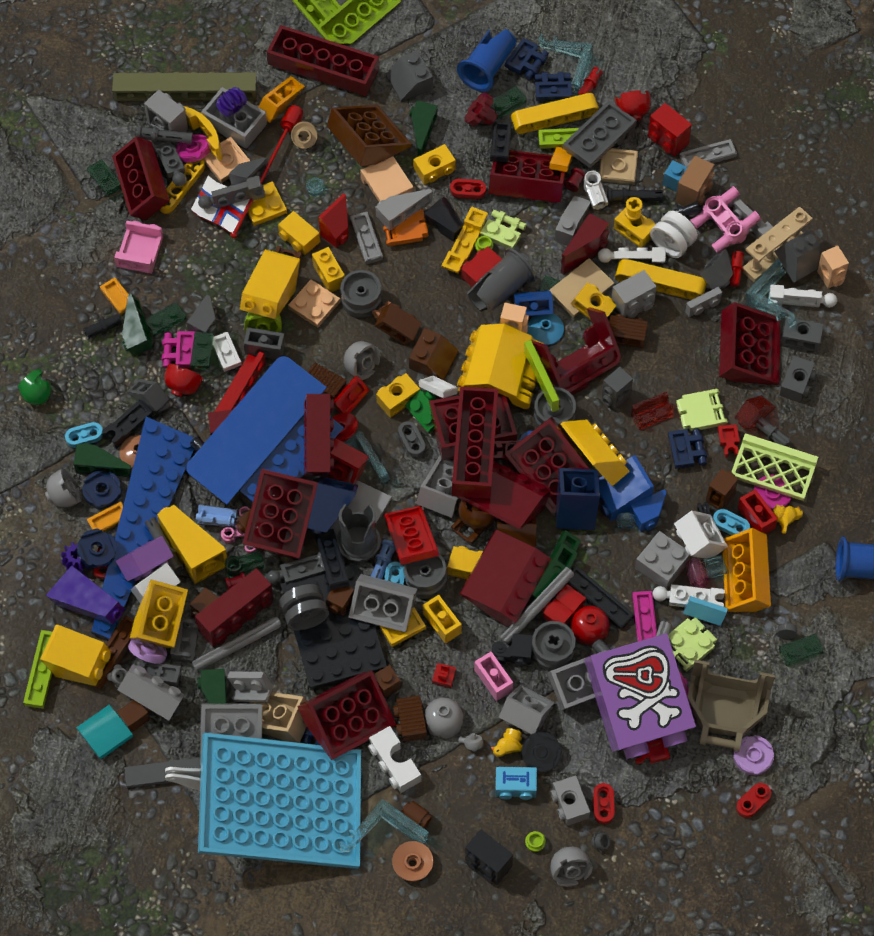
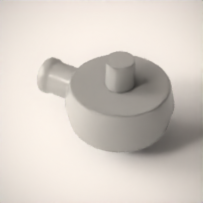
M472 733L466 738L459 737V743H464L465 747L469 750L477 751V749L483 746V739L480 735Z

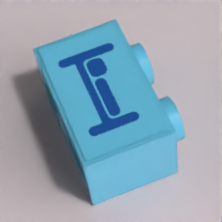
M496 767L495 797H500L501 799L520 797L523 800L536 797L537 767Z

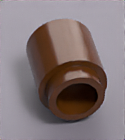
M415 801L407 802L401 810L403 813L402 818L418 829L424 830L433 817L429 814L428 810Z

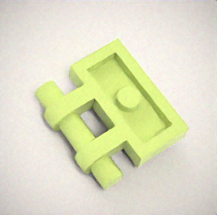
M493 210L491 216L497 219L496 221L487 220L480 232V237L488 236L493 243L505 248L510 247L514 249L521 238V233L517 232V229L519 228L524 231L527 224L521 222V219L517 217L512 218L506 215L503 211ZM503 222L508 223V224L511 225V227L508 228V227L502 225V223H503Z

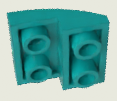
M110 705L76 727L100 760L134 737Z

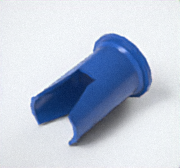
M504 29L492 38L490 30H488L469 58L457 65L459 78L467 86L480 92L489 91L493 87V77L516 46L517 40L512 32Z
M841 537L837 546L835 562L837 581H842L845 577L874 579V544L848 542L846 537Z

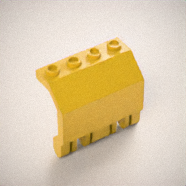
M505 323L481 325L476 331L473 330L469 339L471 345L468 346L465 353L467 360L464 361L461 368L463 374L457 382V386H459L458 394L460 393V386L498 389V393L508 397L512 404L523 409H529L533 393L528 390L535 388L537 378L524 353V342L529 340L542 342L533 339L532 335Z

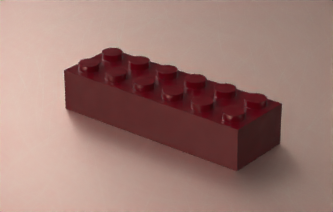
M283 25L279 26L267 50L268 65L363 96H367L380 69L379 56Z
M460 386L452 496L491 499L498 389Z

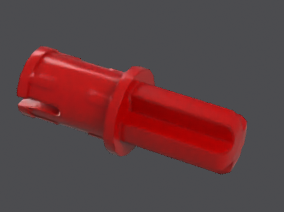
M593 67L589 76L584 79V84L578 92L579 95L591 93L592 89L596 88L597 81L603 74L602 70L597 73L599 68Z
M734 251L732 254L731 267L733 275L729 283L732 287L739 286L741 273L744 271V253L741 251Z

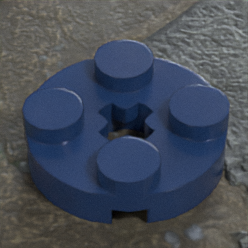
M96 471L91 473L84 481L82 490L84 498L89 505L94 506L98 510L114 505L122 496L120 481L111 472ZM98 487H107V489L105 490V492L99 493Z
M92 529L81 536L77 545V554L86 567L102 568L109 565L115 559L117 545L111 534L102 532L100 529ZM94 545L102 547L100 552H95L92 550L94 549Z

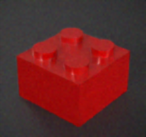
M664 103L650 115L648 136L653 142L658 143L666 153H670L675 157L689 144L692 124Z

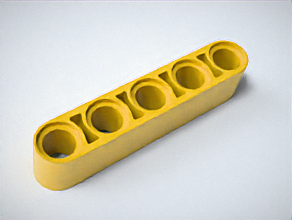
M586 93L517 110L511 114V119L516 133L524 134L592 117L599 110V106L594 94Z
M621 259L619 261L615 274V279L621 283L645 270L657 286V292L690 300L703 295L707 286V282L702 277L629 259Z

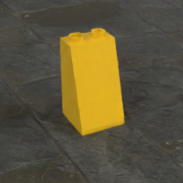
M265 249L242 292L240 310L276 319L296 291L300 259Z
M175 505L165 507L157 514L159 525L171 548L176 550L178 559L184 564V568L194 584L229 566L224 546Z

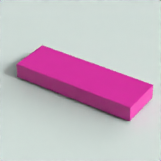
M652 591L632 592L637 642L655 637L657 630Z

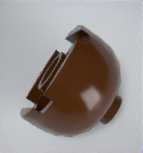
M460 500L458 508L459 517L469 528H484L494 521L495 517Z

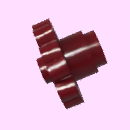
M485 92L480 94L468 108L465 122L473 127L480 122L484 125H491L497 118V113L490 107L493 104V97Z

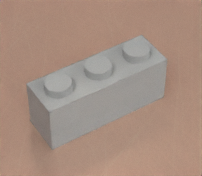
M132 664L117 689L167 720H170L185 695L177 687L169 686L160 677L152 676L143 667Z

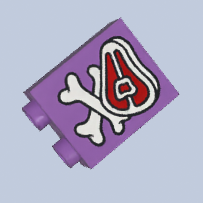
M667 633L594 654L584 659L612 752L623 749L626 759L649 753L647 741L661 737L664 748L688 741L685 730L694 728L696 725Z

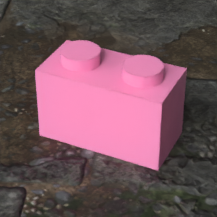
M492 652L475 661V672L496 701L513 692V681Z

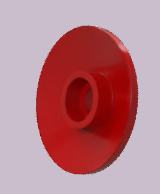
M340 413L332 417L344 427L336 439L344 442L354 435L358 427V421L353 414Z

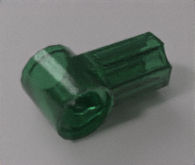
M260 551L239 557L232 555L225 560V573L228 578L239 576L242 572L244 574L251 572L256 568H264ZM235 565L238 568L231 569L230 567Z

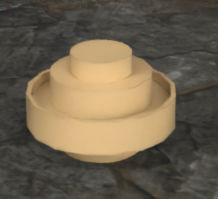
M302 121L297 123L291 132L293 143L303 149L312 147L318 138L316 127L309 122Z

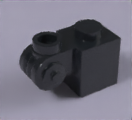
M513 634L510 647H506L503 642L497 641L492 645V653L501 665L507 662L517 666L530 665L533 635Z

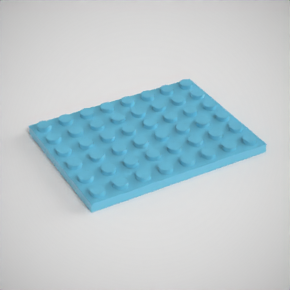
M203 733L198 853L354 869L360 867L361 750L351 749L331 760L321 745Z

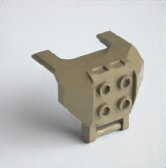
M695 660L687 699L702 730L700 744L706 745L707 743L733 748V751L740 752L742 737L767 715L775 675L760 672L756 680L740 679L715 674L708 670L710 662ZM708 731L711 732V733H716V734H721V735H726V736H731V737H732V736H735L736 738H735V741H734V740H729V739H724V738H718V737L708 736Z

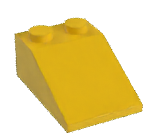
M150 579L135 616L130 638L164 648L175 647L188 589Z

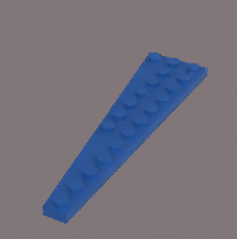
M148 417L144 421L115 536L117 545L115 559L108 565L102 587L106 593L117 600L123 607L131 593L130 589L133 588L135 580H126L116 560L145 543L154 540L145 525V521H150V518L156 517L158 522L157 514L163 508L169 507L187 463L194 451V448L190 445L191 441L195 443L192 440L194 437ZM94 618L91 634L109 641L118 620L112 625Z

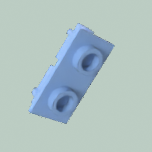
M199 505L196 521L197 524L236 528L234 521L236 520L237 510Z

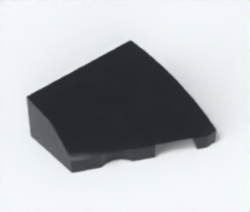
M445 197L438 200L424 214L425 219L439 227L438 232L452 241L459 235L463 224Z

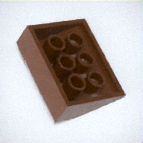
M378 105L331 108L327 127L360 166L376 165L410 148L412 145Z

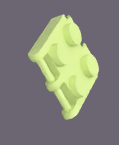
M718 389L682 395V399L676 400L679 414H682L680 418L683 429H690L692 432L694 429L703 430L728 424L723 414L724 407L720 403Z
M687 618L668 634L670 644L676 650H673L674 657L684 666L683 669L686 672L693 667L695 660H701L715 648L714 644L717 642L716 637L709 630L702 633L705 626L697 618L691 621ZM679 655H681V656L688 662V664H686V663L679 657Z

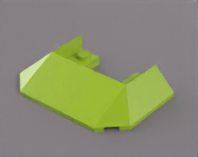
M292 0V2L324 39L335 43L351 45L398 5L401 0H347L341 6L336 0Z

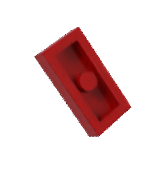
M355 376L334 399V407L339 413H350L369 392L368 387L359 377Z

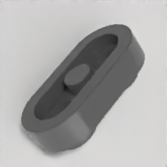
M409 421L400 424L398 435L407 453L412 457L422 456L425 452V442L417 426Z

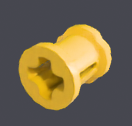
M631 197L626 201L625 216L628 220L636 221L641 217L642 201L639 198Z

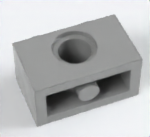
M576 775L554 782L550 793L553 802H557L560 808L557 809L560 820H564L566 826L589 819L590 810ZM570 798L574 800V803L569 805L564 800Z

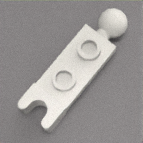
M652 247V251H648V248H637V251H629V248H618V251L614 252L603 248L598 252V259L603 263H607L611 259L652 260V263H665L666 258L665 247Z
M770 285L768 306L782 307V304L820 307V303H823L826 307L830 308L837 304V297L833 293H827L822 296L821 291L812 289H784V285Z
M671 584L670 591H667L663 586H657L652 593L656 601L660 602L666 598L669 599V606L685 607L689 597L692 596L724 607L722 602L716 601L717 599L722 600L725 594V590L719 588L706 589Z

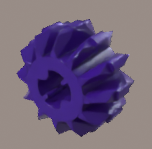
M233 87L220 96L216 106L221 114L230 117L243 108L247 103V97L239 87Z
M71 542V547H64L65 552H61V557L63 558L61 563L65 566L66 570L71 566L80 570L82 574L84 573V568L90 570L79 559L77 545L74 542Z

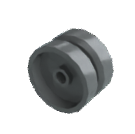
M356 270L350 272L342 280L340 288L341 303L343 309L349 315L356 318H366L373 315V310L380 308L382 303L381 283L374 273L367 270Z
M554 387L559 398V410L552 412L543 391L540 392L535 400L534 407L536 427L538 428L552 416L561 429L567 433L560 424L565 421H575L576 402L573 395L563 388Z
M440 553L436 557L404 564L403 571L406 585L418 589L416 597L431 599L440 595L445 590L448 583V573L445 560Z
M314 584L295 587L283 594L279 600L281 609L285 613L286 623L291 630L299 631L315 627L326 620L329 615L326 602L323 601L322 591L319 586Z
M549 621L541 624L532 636V657L534 662L540 668L547 671H552L572 662L575 653V636L573 631L566 624L559 621Z

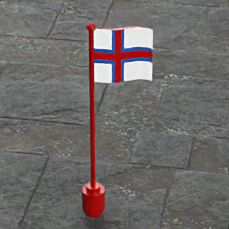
M292 105L286 110L280 122L284 132L260 178L261 184L287 132L291 133L293 127L303 119V110L296 105ZM208 175L191 210L200 218L228 231L232 238H236L253 199L219 208L215 204H212L209 209L200 208L198 200L201 196L208 195L212 197L211 191L227 187L216 182Z

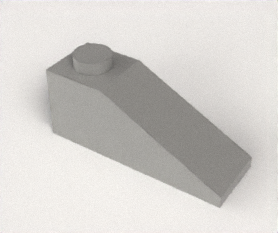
M427 189L390 196L386 200H381L376 206V217L389 230H392L432 202V190Z
M577 196L573 197L556 227V242L569 245L585 219L591 205L589 200Z

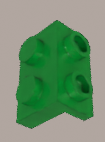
M419 390L407 402L405 407L424 429L431 433L434 430L429 401L435 400L436 397L429 391Z

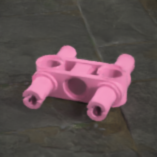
M734 186L721 196L717 195L708 198L702 211L690 220L694 227L698 229L710 219L722 230L724 235L711 245L717 254L730 244L742 243L750 232L749 229L762 220L756 211L743 221L739 220L728 208V204L740 196V193ZM740 230L738 234H733L735 231Z

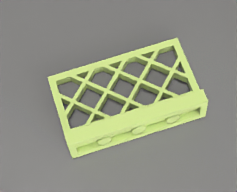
M745 433L732 473L740 481L804 501L818 457ZM743 451L752 452L754 457L745 460L742 455ZM768 457L772 463L764 466L760 459ZM757 461L760 468L752 471L748 464ZM779 464H789L791 469L782 472ZM745 466L748 473L745 475L736 473L737 468ZM775 467L779 474L770 477L767 469ZM805 469L810 472L808 476L801 478L797 471ZM763 472L767 479L763 481L757 480L755 474ZM794 473L797 480L789 483L785 476ZM782 478L785 485L778 487L775 486L773 481ZM800 483L803 488L802 494L794 492L792 486Z

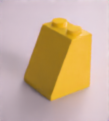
M55 625L40 660L55 677L96 686L98 680L103 675L104 667L109 661L112 651L102 641L63 626Z

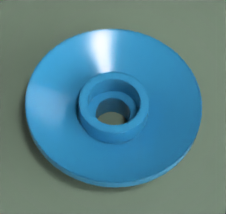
M555 314L534 315L527 324V333L532 335L533 339L547 346L557 343L564 334V324Z

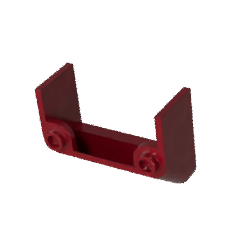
M591 307L587 308L592 326L584 332L585 346L558 362L555 356L550 354L547 345L532 340L547 375L555 387L572 392L620 362L621 354L604 311Z

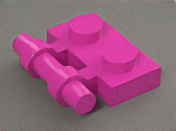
M177 331V338H172V333H165L162 340V346L164 347V354H162L161 360L163 368L166 369L172 361H176V365L179 366L178 368H195L196 331ZM172 347H176V353H171Z

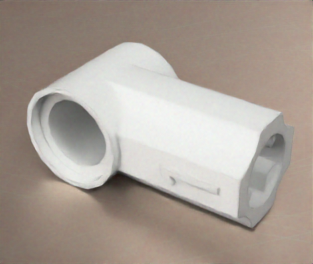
M596 171L587 172L584 178V190L589 196L593 209H603L608 205V200L601 184V176Z

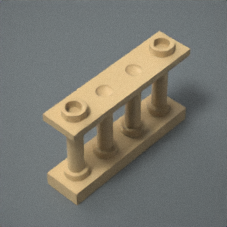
M798 207L749 245L746 251L753 259L743 266V273L754 283L781 263L774 251L786 242L803 234L801 229L811 222L813 218L801 207Z

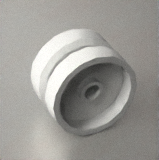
M668 211L661 218L660 222L650 230V236L657 247H665L666 255L673 258L681 257L687 251V247L691 246L698 237L693 224L676 211Z

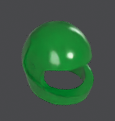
M40 369L29 373L18 385L21 397L25 402L32 405L44 404L51 395V384L49 381L41 379L44 372Z

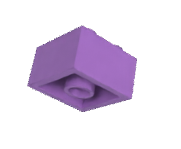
M160 536L116 560L127 581L131 579L137 581L152 574L153 571L164 564H169L168 559L172 558L173 554L163 536Z

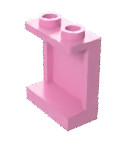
M126 221V232L120 251H116L114 257L116 267L152 274L163 240L162 228L155 224L147 225L138 221Z

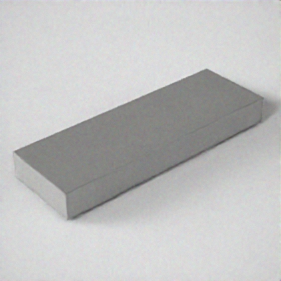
M731 139L681 152L679 157L682 164L688 167L694 156L710 163H716L737 157V152Z
M368 212L350 216L365 264L383 260Z

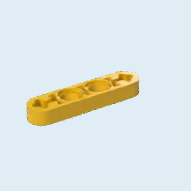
M203 158L184 165V174L190 175L192 178L186 181L183 186H176L172 181L167 187L168 196L171 198L169 201L170 205H165V207L163 206L159 209L162 213H171L205 169ZM175 188L182 190L179 194L172 193V190Z

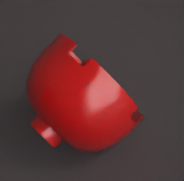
M641 90L622 93L621 98L615 97V105L639 121L650 109V92L645 90L646 94H641Z
M168 364L164 380L166 386L172 390L171 394L177 397L194 394L200 387L203 377L189 369H178V365Z
M584 606L574 613L570 622V629L573 631L575 640L578 643L592 646L597 640L602 639L604 641L608 636L610 628L609 619L603 610L595 606Z

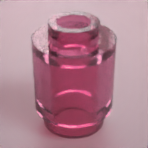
M694 558L686 562L687 567L685 569L691 586L697 588L707 586L710 579L704 562H701L700 558Z

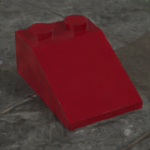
M589 213L562 253L561 274L564 275L572 271L587 259H593L598 256V252L601 249L607 248L609 243L607 238L610 234L608 222Z

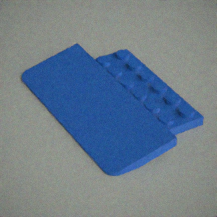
M282 356L277 358L190 459L186 466L188 474L226 505L238 492H241L253 502L261 469L302 478L304 476V398L306 394H322L327 387L289 357ZM335 420L334 430L330 432V438L334 439L344 429Z

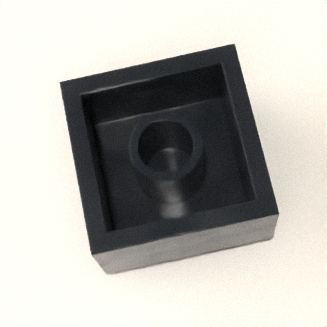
M481 829L465 847L467 866L474 871L477 869L481 872L482 877L489 883L493 882L498 885L512 868L513 854Z

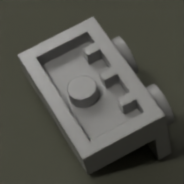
M230 671L227 677L235 689L232 697L234 702H267L274 687L264 672Z

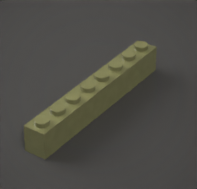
M120 72L113 73L112 93L114 101H147L158 90L164 94H169L173 101H211L222 87L227 90L239 87L245 93L247 101H257L256 73Z

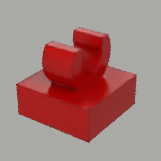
M437 663L432 684L451 688L456 667Z

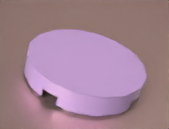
M131 639L128 646L133 655L154 664L163 663L168 654L164 647Z
M756 735L746 736L742 738L740 752L734 751L733 758L736 766L742 772L748 775H760L770 769L774 760L772 745L766 739Z

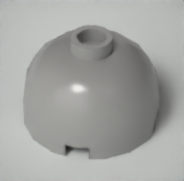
M364 341L353 343L348 347L344 355L345 369L353 377L357 376L361 380L372 376L375 372L372 369L375 367V364L379 365L380 350L378 347Z
M65 468L56 471L49 477L46 484L47 492H45L49 502H53L62 508L74 506L82 501L79 487L75 490L73 484L76 482L75 479Z
M441 697L434 699L428 704L424 712L426 730L431 735L447 739L455 736L461 730L464 715L456 701Z
M564 847L556 852L551 859V874L554 881L560 886L577 885L579 883L576 880L582 878L586 880L592 873L593 867L588 855L578 847Z

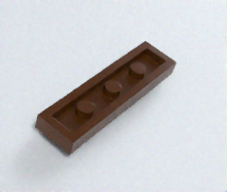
M126 615L106 645L112 651L111 656L104 667L101 679L93 687L102 689L108 680L107 674L113 671L114 665L120 662L129 649L130 635L134 623L133 618Z

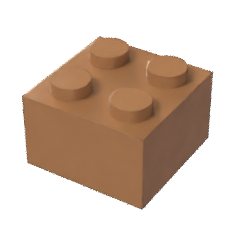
M697 156L693 157L678 182L676 203L686 206L698 201L699 205L702 206L706 198L704 195L706 192L711 191L714 184L712 182L715 176L713 163Z

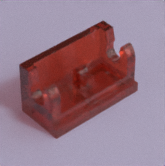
M667 391L632 405L631 416L639 430L674 416V407L672 403L669 404Z

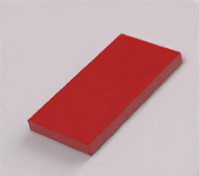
M422 506L384 514L401 565L439 556L438 548Z

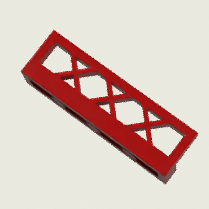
M259 351L257 356L248 354L214 412L233 410L251 390L266 365L264 353Z

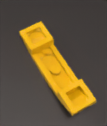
M185 107L188 125L193 130L199 127L208 137L207 142L210 151L219 162L222 161L221 144L212 123L200 112Z
M474 207L470 208L451 251H448L441 265L442 268L459 274L462 265L469 259L475 247V242L480 236L488 216L487 212Z

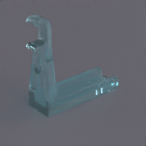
M540 34L538 38L540 47L580 58L571 86H574L572 94L579 95L578 92L584 83L594 55L593 44L557 41V36L554 37L552 42L543 41L544 36Z
M777 258L745 294L749 306L776 316L777 321H780L782 317L789 318L790 328L796 323L795 314L765 297L770 291V285H775L786 274V270L782 269V263Z
M362 431L343 442L356 450L360 446L364 454L369 456L368 460L382 483L386 484L390 481L386 469Z
M381 799L356 831L349 829V837L353 838L352 842L345 845L343 841L338 842V847L344 852H350L380 821L379 817L413 841L425 844L429 832L387 801Z

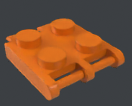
M420 209L392 230H389L385 225L383 227L387 235V246L423 241L424 237L429 236L423 209Z

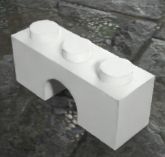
M390 726L369 737L370 745L368 748L373 756L377 755L380 760L378 764L384 773L387 772L389 774V782L394 789L397 788L402 793L421 782V774L411 758L402 763L395 762L391 758L393 753L401 749L399 739Z

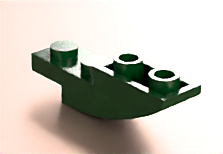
M568 531L562 532L550 556L551 560L531 595L532 598L536 599L565 567L571 568L578 554L576 551L581 540Z

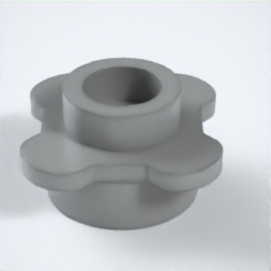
M119 664L114 665L113 671L107 674V679L112 681L116 688H119L127 671Z

